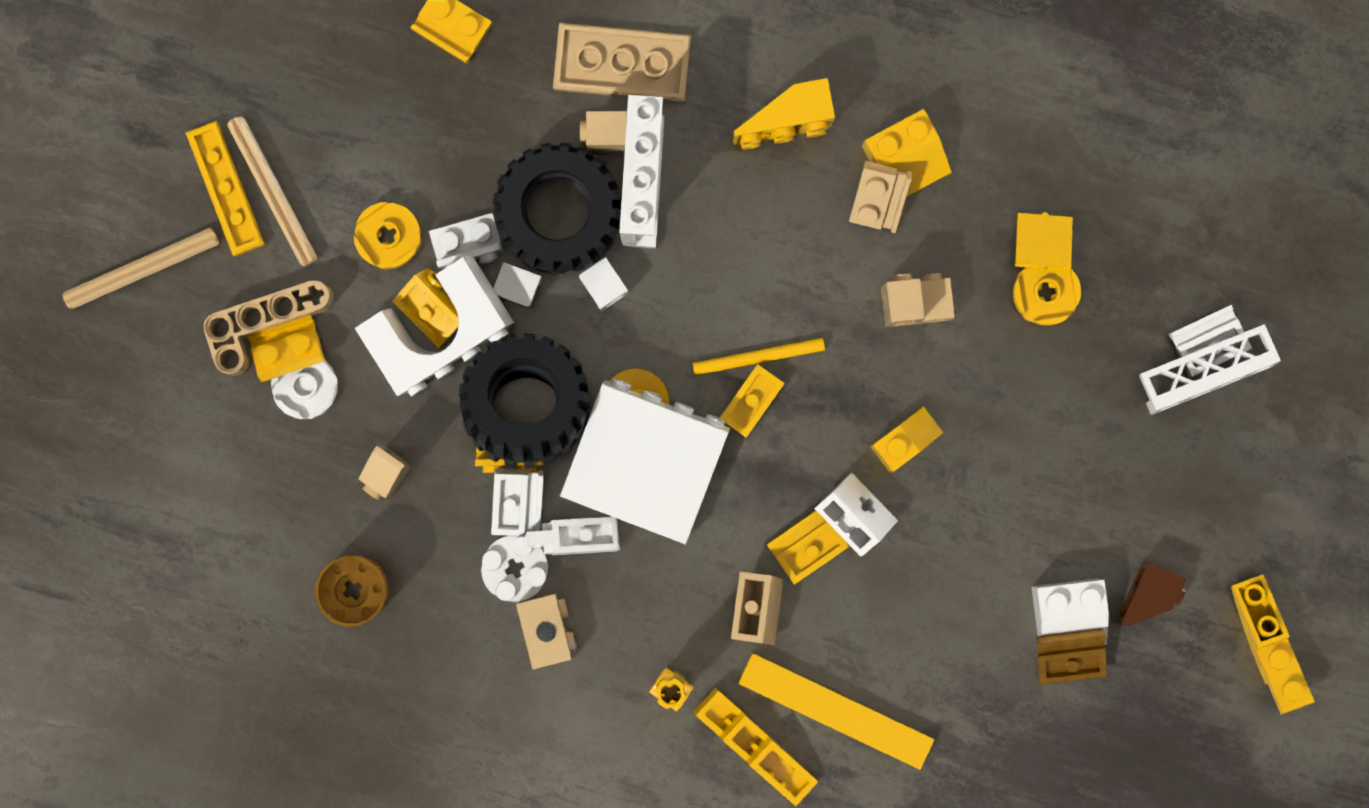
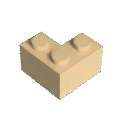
M941 273L922 275V281L920 278L912 279L911 274L891 276V279H888V282L881 287L885 327L950 321L954 319L951 279H942Z

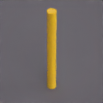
M822 337L693 362L692 365L694 375L696 376L825 351V345Z

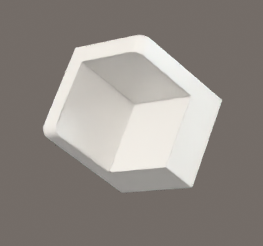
M606 257L579 275L580 280L601 312L629 294Z
M503 262L493 289L499 298L529 307L543 278Z

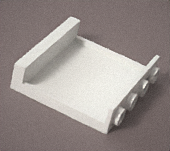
M628 95L619 232L623 247L656 249L664 133L663 97Z
M612 378L611 382L605 380L599 390L560 497L686 545L730 428L724 426L725 420L707 414L703 418L692 414L694 409L685 404L675 402L674 406L661 402L663 397L651 391L644 390L640 394L630 390L631 385L625 381Z

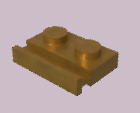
M1103 629L1037 636V673L1040 685L1107 677L1106 637Z

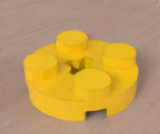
M376 203L365 209L357 220L354 235L355 247L365 261L381 269H396L404 266L414 258L422 244L421 228L418 220L406 207L399 204ZM384 227L389 231L392 229L396 230V234L393 236L395 241L392 244H389L387 241L381 243L379 240L383 236L381 230Z
M1025 267L1018 273L1013 285V300L1017 310L1026 321L1041 326H1051L1066 320L1074 312L1081 299L1080 281L1072 269L1070 271L1046 269L1042 272L1039 268ZM1043 283H1048V287L1055 288L1056 294L1050 297L1049 302L1045 301L1044 297H1039L1038 291L1042 289Z

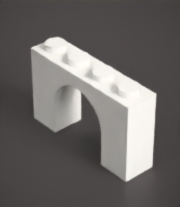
M473 255L461 257L436 274L439 282L453 302L459 320L456 337L445 350L433 352L418 346L411 339L392 308L381 310L355 328L397 396L409 393L412 397L428 387L425 381L434 375L437 379L446 376L454 370L452 365L454 362L461 358L464 362L472 359L478 351H481L479 346L488 340L490 343L498 342L509 334L506 329L513 325L514 321Z

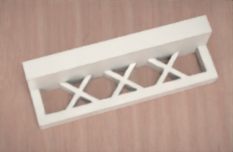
M1263 324L1143 372L1139 377L1149 398L1146 405L1150 414L1154 415L1274 367L1281 360L1267 328ZM1256 335H1260L1267 351L1258 356L1243 351L1247 339ZM1241 342L1238 349L1231 346ZM1221 349L1236 354L1232 366L1226 369L1212 364L1216 351ZM1210 354L1208 361L1200 359ZM1240 356L1248 359L1246 361L1238 363ZM1191 361L1205 367L1201 378L1196 381L1181 376L1185 364ZM1179 367L1176 374L1169 371L1171 369ZM1209 369L1217 371L1216 373L1207 376ZM1163 374L1174 379L1170 391L1157 396L1150 378ZM1178 381L1186 384L1176 388Z

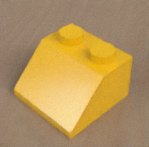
M924 109L871 136L862 145L870 162L897 168L898 172L906 174L908 171L913 172L907 196L952 173L941 140Z

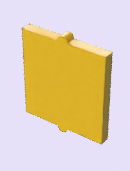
M1043 212L1042 215L1018 213L1015 266L1039 268L1042 272L1046 269L1070 271L1073 217L1053 216L1047 212Z

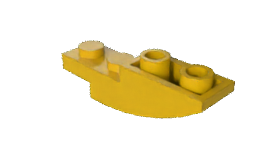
M1262 574L1232 585V593L1247 640L1265 685L1268 684L1280 714L1283 715L1313 704L1315 701L1288 638L1290 635L1264 575Z

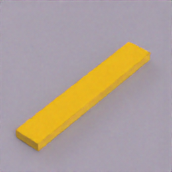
M754 653L751 654L738 684L919 770H921L934 742L932 737Z

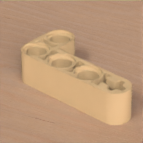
M313 280L209 315L203 327L217 369L222 373L234 376L246 372L250 365V356L244 341L245 338H248L249 335L329 310L334 302L333 291L326 284ZM315 289L324 293V296L319 298V304L313 301L301 303L297 297L299 294V297L303 299L311 298L314 296L313 290ZM289 298L293 304L292 311L286 316H281L278 312V304L283 299ZM253 309H258L261 314L260 322L250 327L246 321L247 314ZM220 320H226L229 324L228 333L223 337H218L215 333V326ZM231 351H236L240 359L239 364L235 368L229 369L225 364V358Z

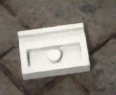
M1229 305L1169 333L1170 339L1172 338L1175 349L1181 358L1241 334L1244 330L1233 312L1232 305ZM1248 339L1243 349L1244 352L1252 349ZM1241 342L1231 346L1238 349ZM1224 349L1216 351L1212 364H1221L1235 357L1236 354ZM1210 354L1200 359L1208 361ZM1192 361L1184 366L1189 377L1203 372L1205 368Z
M494 469L491 535L524 536L529 531H540L543 470L528 472V470Z

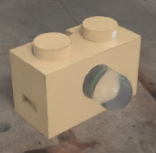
M557 593L518 602L516 607L532 670L572 660V651L577 650V644L573 631L567 632L563 619L569 618L565 599H558Z

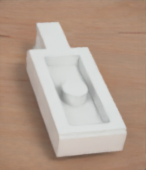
M615 517L551 520L549 523L541 524L542 531H529L524 535L525 548L543 547L544 554L567 555L616 552L620 550L618 522Z

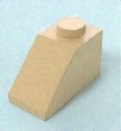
M376 446L358 480L365 484L362 490L373 498L379 500L383 496L385 499H390L412 468V465L387 447Z

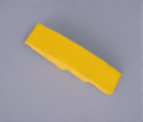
M716 687L693 711L722 741L795 806L818 783L816 778Z

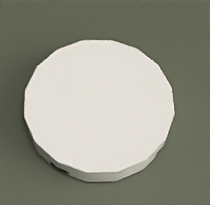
M325 360L324 362L271 379L273 398L276 405L285 414L297 419H313L325 414L334 405L338 395V378L334 368Z

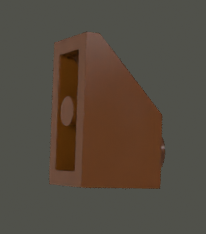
M1143 561L1115 622L1130 626L1172 610L1174 605H1179L1185 596L1187 588L1183 585L1186 579L1151 562Z

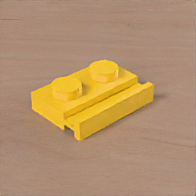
M427 0L418 14V18L410 28L468 65L470 58L480 46L493 23L458 0Z
M311 315L248 336L257 376L261 382L325 361L315 327L316 324Z
M816 510L766 544L794 585L849 547L847 542Z

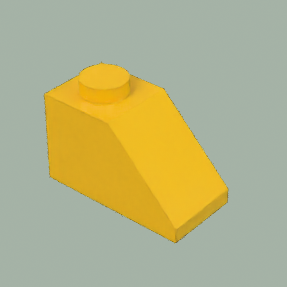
M923 406L870 445V447L887 470L894 472L943 434V431Z

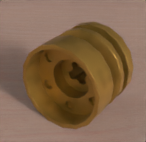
M345 555L331 561L320 572L315 584V600L320 611L331 622L344 627L360 626L371 621L384 608L389 596V581L383 568L373 559L363 555ZM348 581H351L353 584L358 582L361 584L362 588L358 591L360 594L359 598H356L354 595L349 597L346 595L345 591L349 588L347 585Z

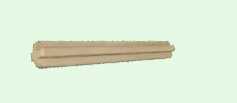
M242 116L230 120L227 126L300 265L305 267L314 263L317 260V255L246 120Z
M212 228L203 230L63 292V300L70 309L79 307L219 244L217 234Z

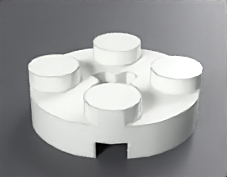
M505 536L491 544L484 554L481 568L482 578L488 590L499 599L512 602L524 601L533 597L541 590L548 574V559L542 547L525 548V537ZM514 559L516 563L522 562L524 564V568L520 570L521 577L516 578L514 574L508 575L506 569L509 567L508 561Z

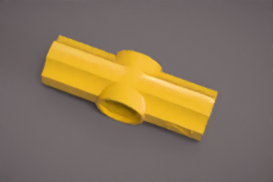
M666 667L649 690V693L658 698V703L666 709L672 708L677 712L694 686L685 681V677L676 670L671 671Z

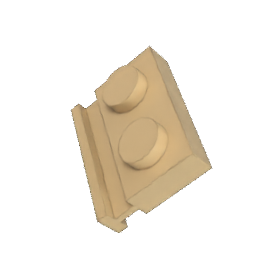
M865 161L849 222L880 230L883 227L891 229L892 233H896L913 172L908 171L906 174L898 172L897 168Z

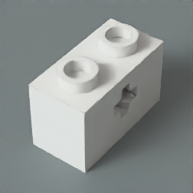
M850 473L814 508L860 557L879 543L898 522L853 473Z

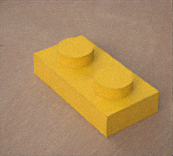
M757 364L720 418L725 420V424L747 438L785 383Z

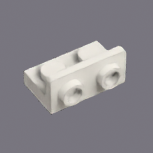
M493 213L429 231L437 258V267L441 271L464 256L473 255L474 259L479 261V264H486L499 259L497 254L503 253L504 248Z

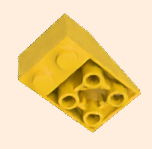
M828 78L792 85L734 131L733 146L741 145V149L746 150L760 147L761 141L774 139L775 144L793 141V136L806 133L807 138L827 134L826 130L831 129L835 119Z

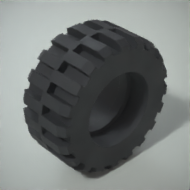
M560 142V145L551 146V143L540 144L541 148L533 151L529 148L522 152L523 156L517 161L513 159L507 165L508 170L505 175L501 174L497 182V193H494L493 197L494 221L503 242L527 266L530 265L536 268V270L545 273L550 271L555 272V274H566L567 271L572 270L577 272L585 269L584 266L590 263L594 264L601 259V255L606 250H609L614 243L613 240L620 228V193L611 171L609 172L605 163L598 157L592 156L588 150L579 147V149L571 147V144ZM548 179H569L578 184L588 197L590 210L587 222L577 234L570 238L553 240L543 237L529 223L527 217L529 196L536 186Z
M524 333V339H515V335L512 334L505 336L504 343L498 344L497 341L487 344L488 351L485 354L478 351L472 358L473 367L466 366L462 375L464 383L460 384L459 404L464 426L468 436L472 437L473 444L479 451L485 450L489 459L498 462L501 458L504 460L505 466L512 468L516 467L517 462L524 463L525 469L535 468L534 462L542 460L546 466L554 462V455L557 453L564 457L571 451L570 444L572 442H579L582 437V428L586 427L589 418L588 383L586 375L582 374V366L577 358H570V350L563 345L555 348L554 340L544 336L541 341L535 340V334ZM534 378L547 383L553 388L556 393L557 402L552 412L543 420L530 425H515L504 421L496 415L493 408V400L497 392L504 385L515 379Z

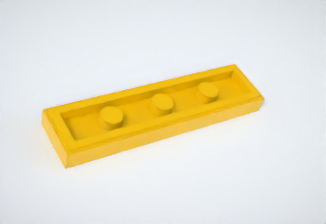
M214 121L186 132L232 255L236 257L266 245L219 122Z

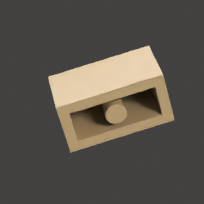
M586 111V121H580V141L582 146H587L591 155H625L627 111Z
M740 572L731 639L775 646L784 579L772 575Z

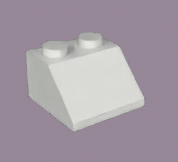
M1096 578L1031 586L1038 636L1103 629L1106 637L1105 645H1107L1109 611L1105 580Z

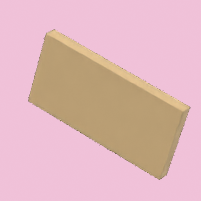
M559 23L553 90L628 97V95L663 97V101L685 103L691 35Z

